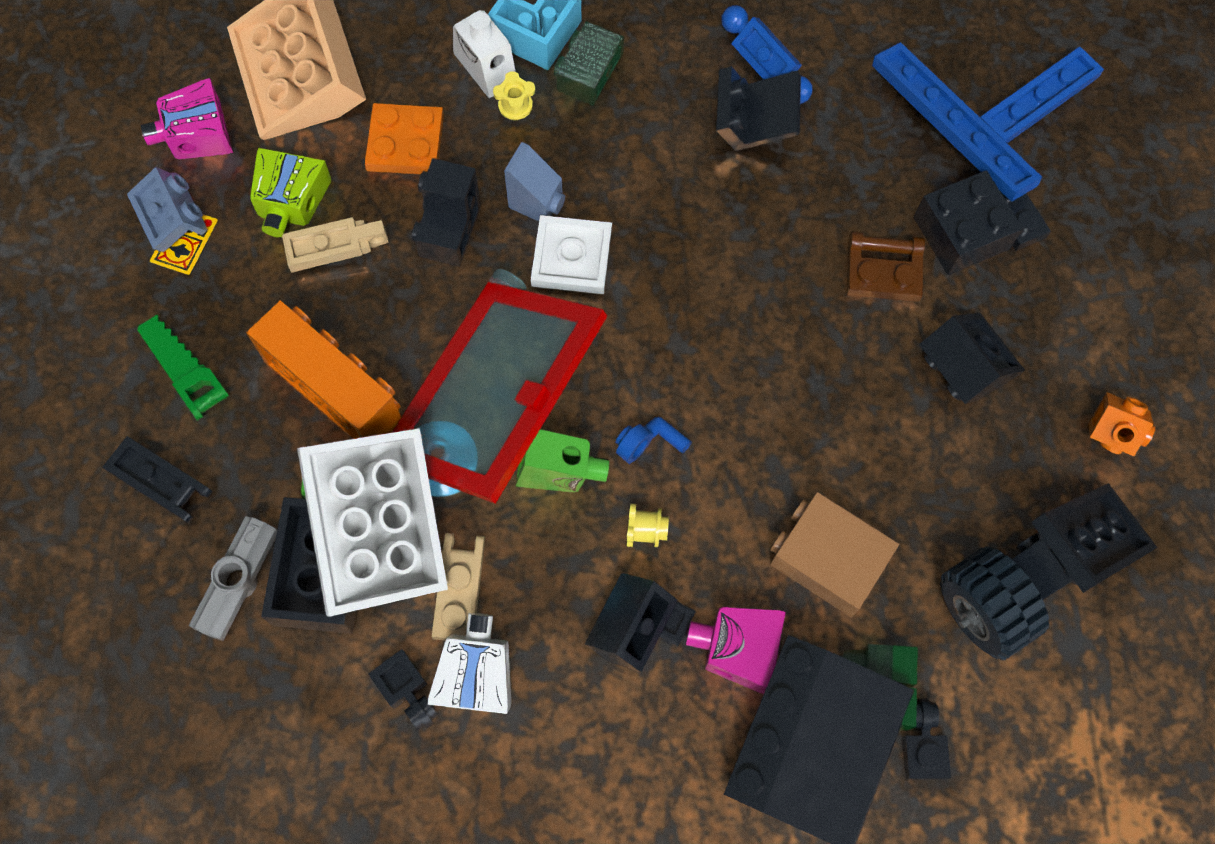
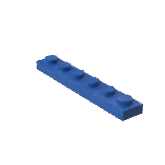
M901 42L874 57L872 67L980 172L987 170L998 189L1011 202L1039 185L1042 176Z

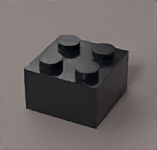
M987 170L924 195L913 216L947 275L1010 250L1023 231L1022 225Z

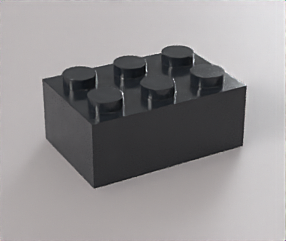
M283 497L261 617L276 627L353 634L356 611L326 616L306 499Z

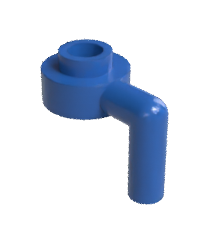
M654 417L645 426L641 424L636 425L634 428L630 425L627 426L619 434L615 443L618 445L616 454L628 464H631L645 451L651 440L658 434L682 454L690 447L692 442L663 418Z

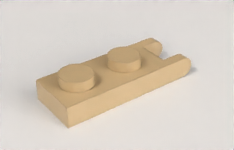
M445 533L442 558L448 590L437 592L431 636L433 640L446 641L450 635L466 636L468 613H477L485 536H476L475 550L453 549L454 533Z

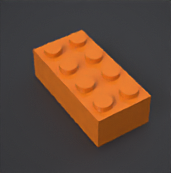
M280 300L246 332L264 362L352 439L392 433L401 419L399 413L401 406L393 398L395 394L393 388L382 378L378 377L374 380L365 373L367 367L354 354L350 353L348 356H345L338 350L339 343L327 331L322 330L318 333L310 326L312 323L311 319L297 306L291 310Z

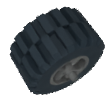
M989 546L981 547L944 572L940 577L943 598L958 626L976 646L996 659L1006 660L1049 629V615L1036 586L1018 564L997 549Z

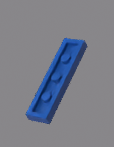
M1078 47L980 118L1006 143H1009L1098 79L1104 69L1086 51Z

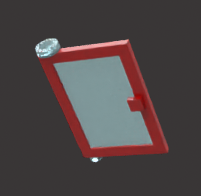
M496 269L489 282L482 290L392 431L394 433L420 428L428 479L494 504L498 501L607 318V314L603 309L526 291L527 287L521 279L503 269Z

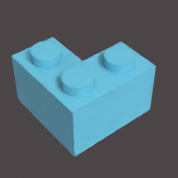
M497 0L488 15L509 41L513 54L549 70L582 21L581 0H537L535 5L524 0Z

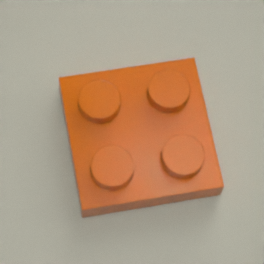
M373 103L365 157L366 170L370 172L421 174L423 171H428L432 158L439 159L444 120L443 107Z

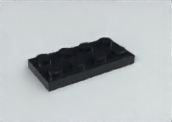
M1109 483L1047 511L1032 521V524L1038 530L1037 534L1042 544L1054 552L1063 565L1066 577L1073 584L1078 585L1083 593L1158 548Z

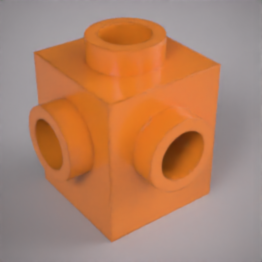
M1108 392L1104 395L1088 423L1090 438L1099 441L1103 448L1115 454L1125 452L1132 456H1135L1140 446L1146 447L1149 444L1156 428L1153 425L1151 411L1148 410V406L1133 397L1122 399Z

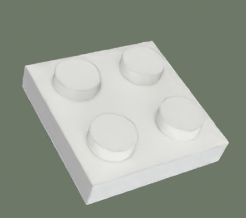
M540 215L531 274V287L604 294L612 223Z

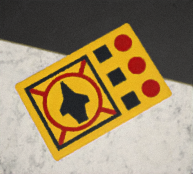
M203 214L202 219L208 229L203 235L188 230L165 252L155 250L150 262L190 275L218 219Z

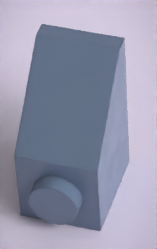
M521 142L504 170L508 207L539 221L540 215L552 216L553 213L557 215L565 201V195L562 194V178L528 144Z

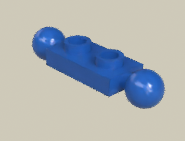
M738 5L725 9L721 18L724 29L729 33L739 34L731 44L763 80L799 70L802 66L801 63L760 18L753 17L748 22L746 10ZM801 76L800 104H803L811 97L813 88L811 82L806 77Z

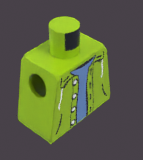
M258 148L250 197L258 216L265 218L262 226L264 233L273 237H282L287 223L302 226L309 224L332 180L324 160Z

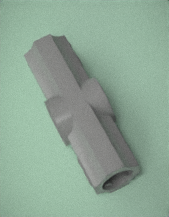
M245 516L225 557L218 560L211 571L212 581L189 627L212 638L224 641L245 598L252 595L258 583L257 574L276 539V528L256 518ZM242 570L241 580L234 586H227L229 575L234 571Z

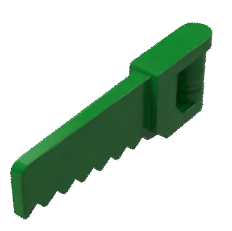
M158 315L138 326V332L173 381V387L197 421L203 418L202 413L229 397L210 368L200 365L198 358H193V353L190 350H186L185 344L180 343V339L177 336H173L171 329H166L165 322L160 321ZM204 386H214L213 389L194 401L189 397Z

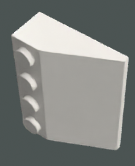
M420 428L297 448L326 616H334L448 590Z

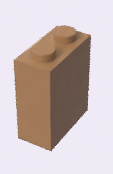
M817 492L810 503L804 499L791 517L797 524L790 534L783 530L770 549L776 554L771 566L852 618L861 608L900 544Z

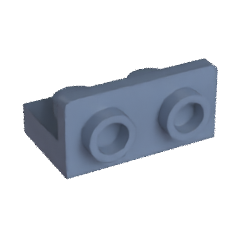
M157 167L130 190L127 196L152 248L165 252L188 230L203 235L208 229L202 219L201 209L194 203L188 191L189 185L186 180L177 173H169Z

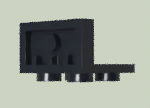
M732 66L720 69L716 131L735 151L799 135L801 75L798 71H793L748 84L746 79L741 78Z

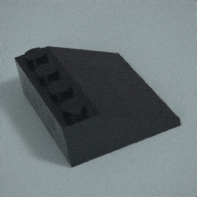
M788 635L723 795L830 844H857L914 690L826 649Z

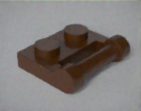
M851 231L848 242L847 296L919 302L923 296L925 239L922 237H912L911 240L863 236L862 232ZM861 250L908 254L909 262L862 258Z

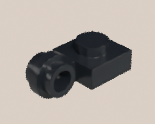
M403 649L368 673L391 708L395 709L406 700L408 701L410 706L404 712L418 731L424 726L428 729L435 724L433 719L439 714L434 706L428 705V698L425 695L420 699H417L414 695L428 684Z
M928 698L917 699L915 728H918V736L902 737L906 780L951 779L947 735L931 736V728H937L939 725V709L937 703L930 702Z

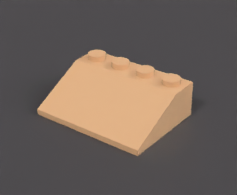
M264 0L227 27L261 139L267 140L339 118L366 100L333 0Z

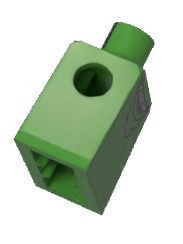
M540 429L518 466L516 486L578 492L585 479L606 482L609 471V459L589 456L590 441L587 439Z

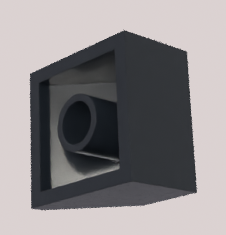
M981 313L952 316L919 344L925 351L924 358L934 370L941 372L948 382L947 388L957 400L963 401L964 404L979 401L1026 371Z

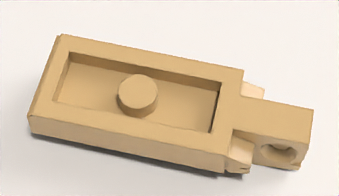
M353 217L282 235L287 263L291 273L362 256L371 252V248L389 243L382 220L365 224L364 220L355 221Z

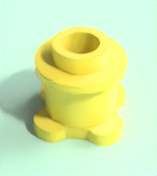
M511 71L506 73L505 80L493 88L494 98L499 100L498 108L500 113L510 120H520L530 114L533 106L531 96L535 94L534 83L524 81L517 72Z
M630 504L627 547H633V541L655 543L654 547L659 546V540L667 541L669 517L661 516L662 509L658 508V512L636 510V504Z

